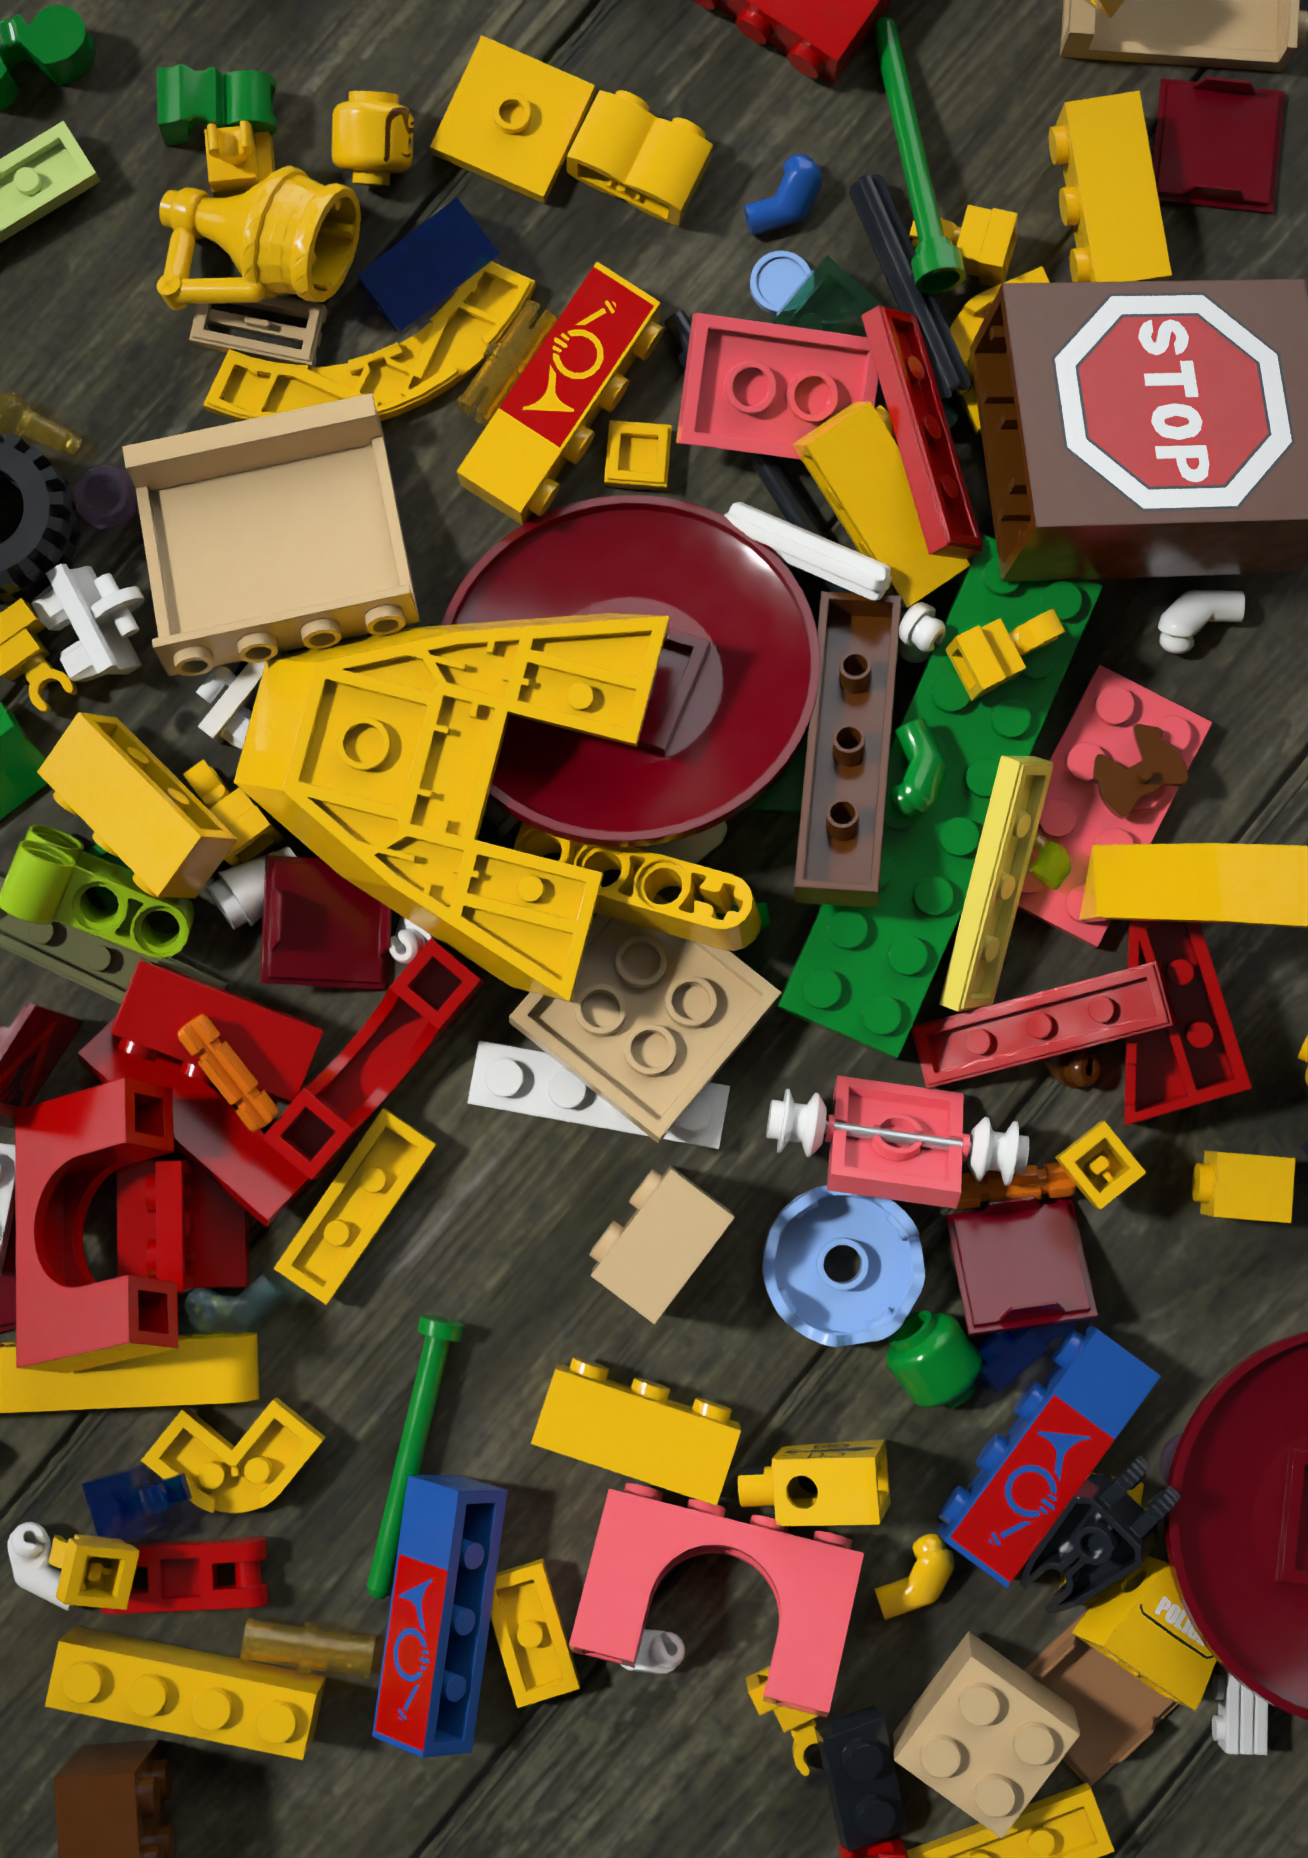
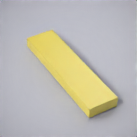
M1001 756L939 1005L957 1012L993 1005L1053 770L1052 761L1036 756Z

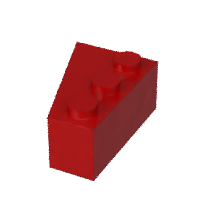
M1128 920L1127 969L1154 961H1161L1178 1025L1125 1038L1124 1125L1252 1088L1200 923Z

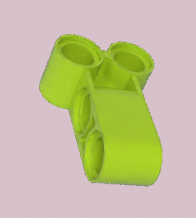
M29 826L25 839L18 845L0 891V908L21 920L40 925H48L53 920H57L149 957L160 959L172 957L182 950L188 940L195 915L193 903L189 898L165 897L164 899L152 897L135 884L132 878L134 875L132 870L84 852V845L72 835L49 826ZM96 886L106 887L115 894L119 905L107 910L97 908L87 898L86 890ZM159 910L169 912L176 918L180 928L170 933L158 932L150 926L146 915Z

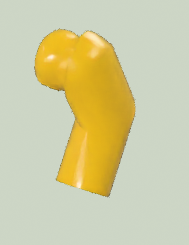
M927 1534L914 1542L912 1549L917 1561L914 1563L909 1577L874 1588L885 1620L930 1605L940 1597L954 1570V1553L947 1549V1544L940 1535Z

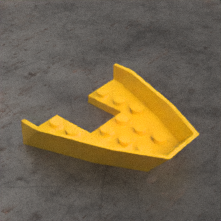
M602 613L412 627L401 629L390 635H372L339 642L329 648L307 649L275 656L265 661L234 783L341 877L513 988L574 1003L577 990L574 988L604 874L595 870L477 841L510 715L637 747L664 641H668L670 635L669 616Z
M1229 843L1092 845L1079 920L1091 923L1104 920H1133L1308 928V846Z

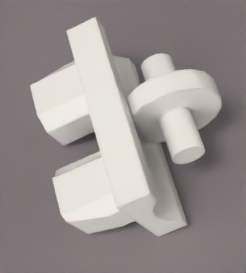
M60 563L46 572L51 585L42 591L31 604L40 622L48 630H61L69 624H72L80 640L60 652V661L72 681L87 682L106 674L128 675L142 666L128 639L129 636L139 631V627L131 613L139 608L145 600L139 587L133 586L119 590L111 573L97 578L91 566L69 569L66 564Z
M288 651L277 653L276 656L289 653ZM244 661L215 666L209 671L211 673L196 691L198 695L211 704L225 685L229 687L198 725L201 730L218 743L222 744L226 740L232 746L242 750L252 714L249 709L255 703L265 661L258 663L248 662L238 676L235 675V672Z

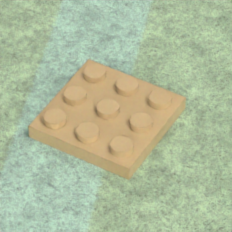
M656 894L653 902L655 904H668L660 895ZM597 914L591 923L574 989L577 990L574 1003L530 992L509 1016V1023L659 1144L775 1005L782 992L729 950L718 949Z

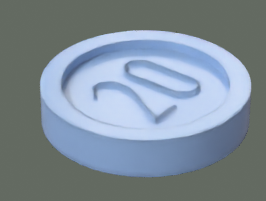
M789 251L768 253L758 260L752 270L750 278L751 295L756 304L767 313L780 316L795 313L806 304L810 297L813 284L812 273L808 264L795 253Z

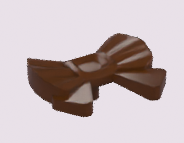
M1136 724L1134 726L1133 735L1142 761L1130 768H1124L1103 754H1098L1094 760L1093 780L1097 783L1101 800L1108 810L1120 819L1130 815L1138 798L1151 793L1161 787V785L1183 786L1188 780L1189 775L1182 756L1168 741L1161 740L1163 731L1159 727Z

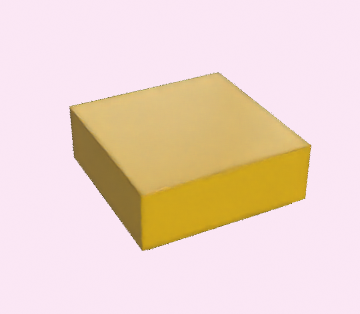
M609 420L605 487L667 492L672 425Z

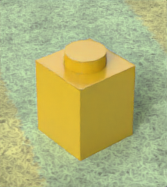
M1204 1150V1163H1196L1193 1171V1200L1201 1202L1200 1214L1207 1216L1291 1223L1296 1158Z

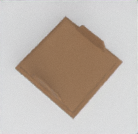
M1088 1607L1037 1655L1023 1671L1075 1708L1080 1736L1063 1757V1760L1084 1783H1088L1091 1787L1115 1763H1121L1154 1732L1155 1726L1178 1703L1162 1697L1072 1634L1077 1623L1089 1610L1090 1607Z

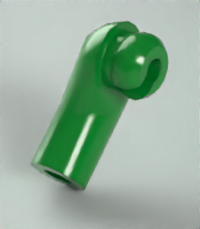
M921 717L894 731L907 757L909 766L904 775L903 783L893 786L889 797L894 810L905 817H911L918 811L926 813L936 804L947 772L945 760L924 717Z

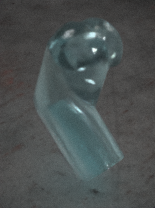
M262 1273L237 1297L219 1296L210 1288H196L188 1294L184 1306L185 1311L189 1315L191 1325L203 1333L241 1334L255 1324L285 1295L267 1274Z

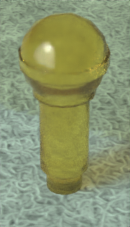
M10 392L0 393L1 435H8V433L18 436L25 435L61 453L68 452L76 455L81 446L82 438L74 435L72 430L33 412V408L29 407L21 395Z

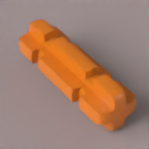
M203 1014L196 1016L178 1031L180 1042L191 1056L198 1055L201 1059L198 1065L230 1105L234 1103L237 1105V1115L247 1128L253 1132L262 1129L278 1115L277 1106L265 1090L258 1091L256 1088L258 1081L227 1041L220 1042L217 1038L220 1036V1032L209 1018Z
M1059 1162L1043 1164V1169H1037L1036 1165L1026 1166L1023 1175H1013L1009 1186L1004 1185L1000 1171L987 1170L980 1182L974 1179L971 1172L962 1173L961 1195L957 1209L980 1207L981 1202L987 1201L988 1204L994 1201L1030 1196L1041 1200V1195L1047 1194L1048 1198L1072 1196L1075 1194L1076 1185L1063 1170Z

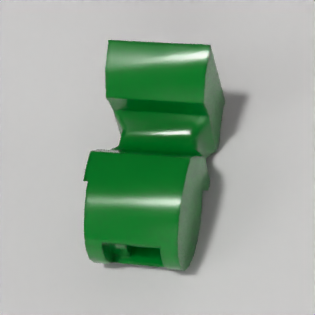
M64 5L48 6L38 12L31 24H27L20 14H16L11 19L0 20V111L11 105L20 91L13 76L16 63L24 60L33 63L56 85L74 81L82 76L93 64L96 55L95 42L86 29V25L79 13L71 7Z
M183 64L157 68L158 126L165 146L182 144L191 140V128L194 124H205L206 127L208 124H215L217 128L240 126V121L245 120L252 125L254 132L269 131L272 136L277 131V119L273 116V94L276 91L275 78L268 73L256 70H238L223 74L216 67H209L205 71H195Z

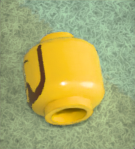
M349 91V100L339 103L334 108L332 114L331 158L336 167L352 171V184L390 186V174L403 173L411 167L413 159L414 117L410 109L399 105L398 94L376 91Z

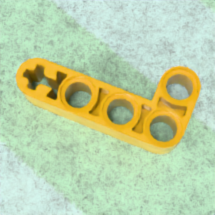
M522 822L514 844V850L540 857L549 853H561L559 862L602 873L610 869L621 871L617 881L609 886L600 888L594 913L730 951L747 947L756 939L760 932L762 920L751 889L743 879L733 874L637 847H604L582 844L555 837ZM669 886L682 888L678 898L671 903L662 905L653 902L656 894L663 888ZM701 896H703L705 903L701 902ZM733 905L738 906L740 911H731ZM715 912L726 914L724 920H719Z

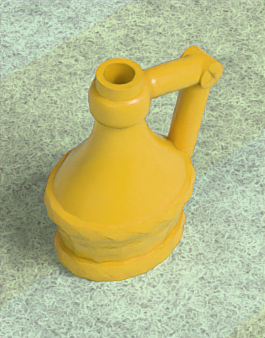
M293 166L282 167L245 193L226 198H212L206 191L197 188L185 187L180 191L168 190L162 197L159 217L162 225L173 229L174 232L170 237L164 275L157 282V290L168 307L175 311L184 309L188 304L256 303L262 299H271L278 295L297 294L298 297L305 301L314 303L324 302L337 292L353 262L361 223L359 200L351 188L338 183L325 186L309 178L303 170ZM205 237L217 243L230 255L243 277L189 279L195 240Z

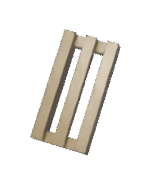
M280 295L271 299H262L256 303H230L308 319L306 328L211 309L212 304H197L189 341L193 346L225 353L231 349L250 357L276 363L309 365L311 368L316 366L317 358L315 355L322 339V323H325L327 309L324 304ZM207 324L298 342L303 345L302 349H296L206 329Z

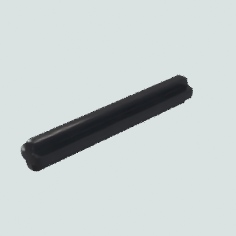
M879 174L863 175L850 186L849 195L899 311L917 316L941 401H956L972 389L973 382L935 295L924 294L916 289L911 267V260L915 256V249L884 178Z

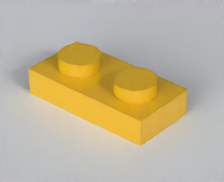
M544 1559L497 1572L490 1618L517 1708L580 1689L579 1676Z

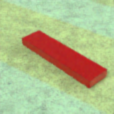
M878 305L861 315L928 553L929 555L967 559L982 552L983 544L917 316Z
M1154 961L915 1025L911 1029L926 1088H934L1178 1024L1161 961Z
M113 1019L77 1053L78 1062L103 1084L128 1078L172 1088L174 1146L267 1227L302 1192L311 1180L262 1139L264 1133L261 1130L255 1132L249 1130L237 1115V1109L230 1105L206 1082L180 1072L179 1070L183 1063L181 1060L158 1052L156 1060L153 1062L119 1049L118 1046L122 1038L110 1034Z

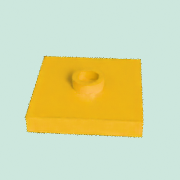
M481 35L430 145L431 154L545 204L596 94L595 85Z

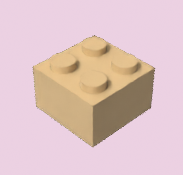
M671 1165L663 1176L654 1169L649 1172L629 1199V1203L637 1208L636 1212L624 1227L613 1220L589 1254L597 1261L591 1277L653 1324L657 1322L735 1218L729 1209Z
M968 1631L893 1732L894 1761L997 1836L1003 1838L1080 1736L1075 1708Z

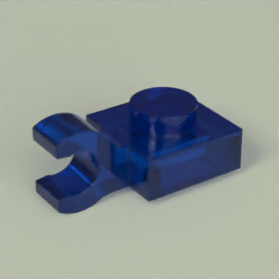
M1077 1321L1017 1329L1013 1332L1003 1331L994 1333L978 1348V1353L982 1358V1367L977 1379L986 1389L1000 1392L1047 1350L1046 1346L1051 1341L1068 1334L1074 1328Z
M145 1464L98 1476L82 1483L98 1537L125 1540L148 1534L164 1526L160 1512L170 1509L172 1504L192 1498L185 1473L150 1482Z

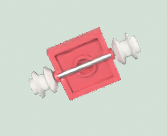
M837 1075L832 1115L828 1114L827 1120V1108L819 1093H814L808 1104L794 1103L790 1089L785 1090L783 1101L771 1100L766 1138L778 1140L777 1153H781L787 1143L791 1141L802 1143L806 1157H810L822 1145L823 1136L826 1133L825 1142H830L828 1191L957 1209L961 1195L962 1161H967L968 1168L976 1181L980 1182L987 1170L1000 1171L1004 1185L1009 1186L1014 1174L1023 1175L1025 1173L1029 1155V1137L1019 1135L1017 1121H1013L1007 1131L1002 1133L993 1131L989 1118L984 1117L972 1129L971 1136L970 1134H964V1093Z

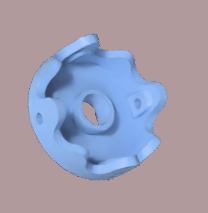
M827 1185L815 1187L797 1196L780 1211L769 1228L763 1247L762 1272L766 1290L775 1309L782 1319L794 1330L811 1340L827 1346L841 1347L879 1341L892 1335L904 1323L924 1285L925 1268L919 1232L909 1215L891 1199L828 1191ZM838 1245H848L854 1248L860 1257L858 1273L851 1280L845 1282H837L830 1279L824 1270L826 1254L830 1249Z

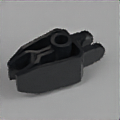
M1140 1455L1114 1479L1110 1475L1090 1474L1029 1558L1020 1582L1024 1589L1046 1570L1055 1569L1062 1572L1070 1565L1064 1574L1066 1582L1044 1607L1048 1613H1056L1077 1607L1142 1566L1157 1543V1523L1174 1507L1181 1498V1495L1170 1485L1165 1490H1160L1147 1503V1507L1143 1509L1127 1493L1128 1490H1133L1146 1477V1472L1150 1468V1465Z

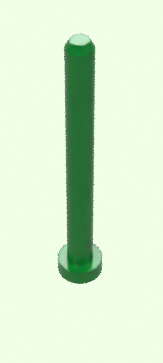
M429 1314L420 1315L417 1332L425 1335V1340L366 1585L369 1595L374 1598L385 1599L392 1591L408 1475H419L450 1341H461L464 1328L463 1323L453 1319Z

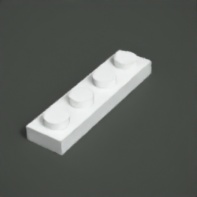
M479 1041L468 1104L648 1136L547 1053ZM710 1082L663 1139L719 1149L730 1086Z

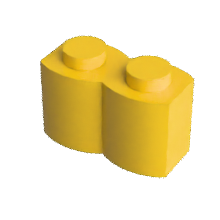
M599 90L567 155V173L598 191L625 200L630 205L652 217L679 226L711 161L713 144L705 139L706 134L698 125L678 117L673 118L672 121L657 118L649 112L650 108L644 100L630 92L618 90L615 94Z

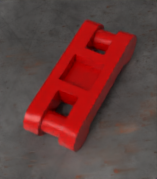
M244 1536L220 1540L156 1543L125 1542L126 1544L133 1545L140 1551L136 1567H147L148 1588H134L132 1584L126 1610L101 1608V1613L133 1614L241 1609L269 1604L268 1583L261 1582V1560L267 1558L266 1537ZM218 1563H235V1584L217 1585Z

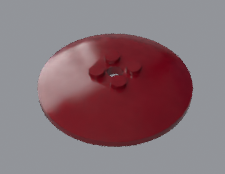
M649 495L598 497L551 510L541 515V517L538 516L528 521L495 544L472 567L449 603L441 625L602 613L669 616L670 635L668 641H664L637 747L512 715L509 716L489 798L510 815L531 827L555 837L604 847H639L684 839L706 831L732 818L750 806L775 783L799 751L809 730V721L815 706L820 680V648L812 611L798 582L777 554L767 545L751 539L734 526L727 517L699 505L672 498Z
M1308 1331L1279 1339L1253 1352L1219 1379L1201 1400L1185 1427L1171 1464L1167 1487L1171 1485L1181 1495V1498L1164 1516V1527L1171 1575L1179 1599L1192 1626L1206 1648L1228 1673L1259 1698L1286 1713L1308 1720Z

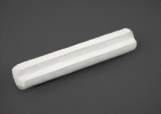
M742 502L733 503L729 512L724 515L734 526L751 539L767 545L783 562L873 601L880 600L891 585V568L887 564Z

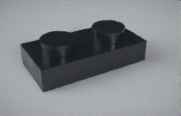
M869 1706L814 1727L838 1836L847 1851L856 1850L908 1830L885 1720L876 1706Z

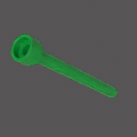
M882 16L874 22L872 32L919 239V244L915 248V256L911 260L916 289L921 293H944L964 282L966 278L961 250L952 244L951 239L944 237L897 25L892 18Z

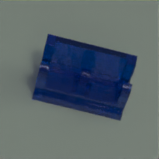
M456 197L357 275L356 284L395 332L399 331L401 334L486 265L498 258L500 253Z

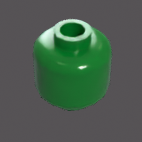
M927 1310L918 1311L905 1318L901 1327L889 1336L890 1346L886 1353L887 1367L916 1405L922 1408H935L941 1405L945 1408H954L964 1403L974 1393L976 1389L974 1381L979 1376L982 1367L981 1355L954 1317L946 1313L931 1314Z

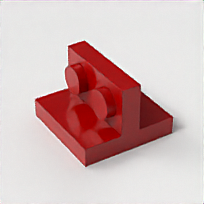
M143 1160L116 1170L117 1277L132 1275L177 1282V1293H184L193 1288L246 1287L250 1285L249 1212L191 1160Z

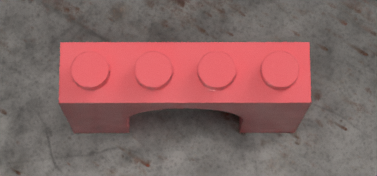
M626 1483L624 1492L609 1489L569 1643L571 1651L635 1668L651 1602L658 1585L666 1574L679 1563L697 1555L710 1553L730 1555L753 1566L765 1578L777 1602L779 1628L762 1701L827 1718L864 1553L851 1550L853 1541L847 1537L823 1531H815L813 1540L787 1534L789 1526H779L774 1518L751 1515L750 1524L724 1518L726 1508L697 1499H689L687 1508L661 1502L663 1497L661 1491L639 1484Z

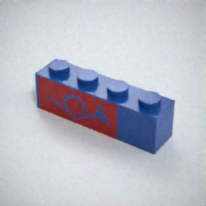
M1088 1323L1081 1333L1072 1329L1062 1339L1051 1358L1057 1364L1043 1385L1034 1381L1025 1390L1013 1410L1019 1418L1005 1437L996 1433L987 1442L975 1462V1465L981 1468L979 1473L966 1490L960 1485L957 1486L946 1498L937 1514V1517L943 1521L937 1529L943 1541L1006 1588H1008L1161 1377L1119 1344Z
M457 1474L408 1475L372 1737L421 1758L472 1753L508 1490Z

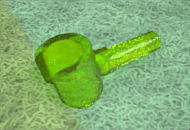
M1037 831L1032 850L1038 853V856L1027 870L1041 883L1052 890H1057L1071 872L1069 855L1062 846L1053 841H1048Z

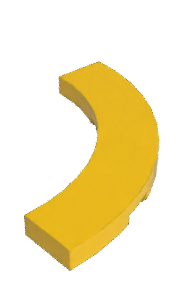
M478 256L466 279L452 298L430 318V323L399 344L396 342L374 353L348 360V363L313 368L309 367V365L276 363L262 360L229 349L203 406L211 413L239 422L372 393L380 421L399 416L449 390L480 366L500 345L518 321L536 289V282Z

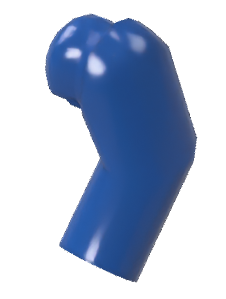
M795 154L785 161L782 167L785 174L774 197L743 205L746 223L751 236L799 223L808 216L822 187L820 166L810 156Z

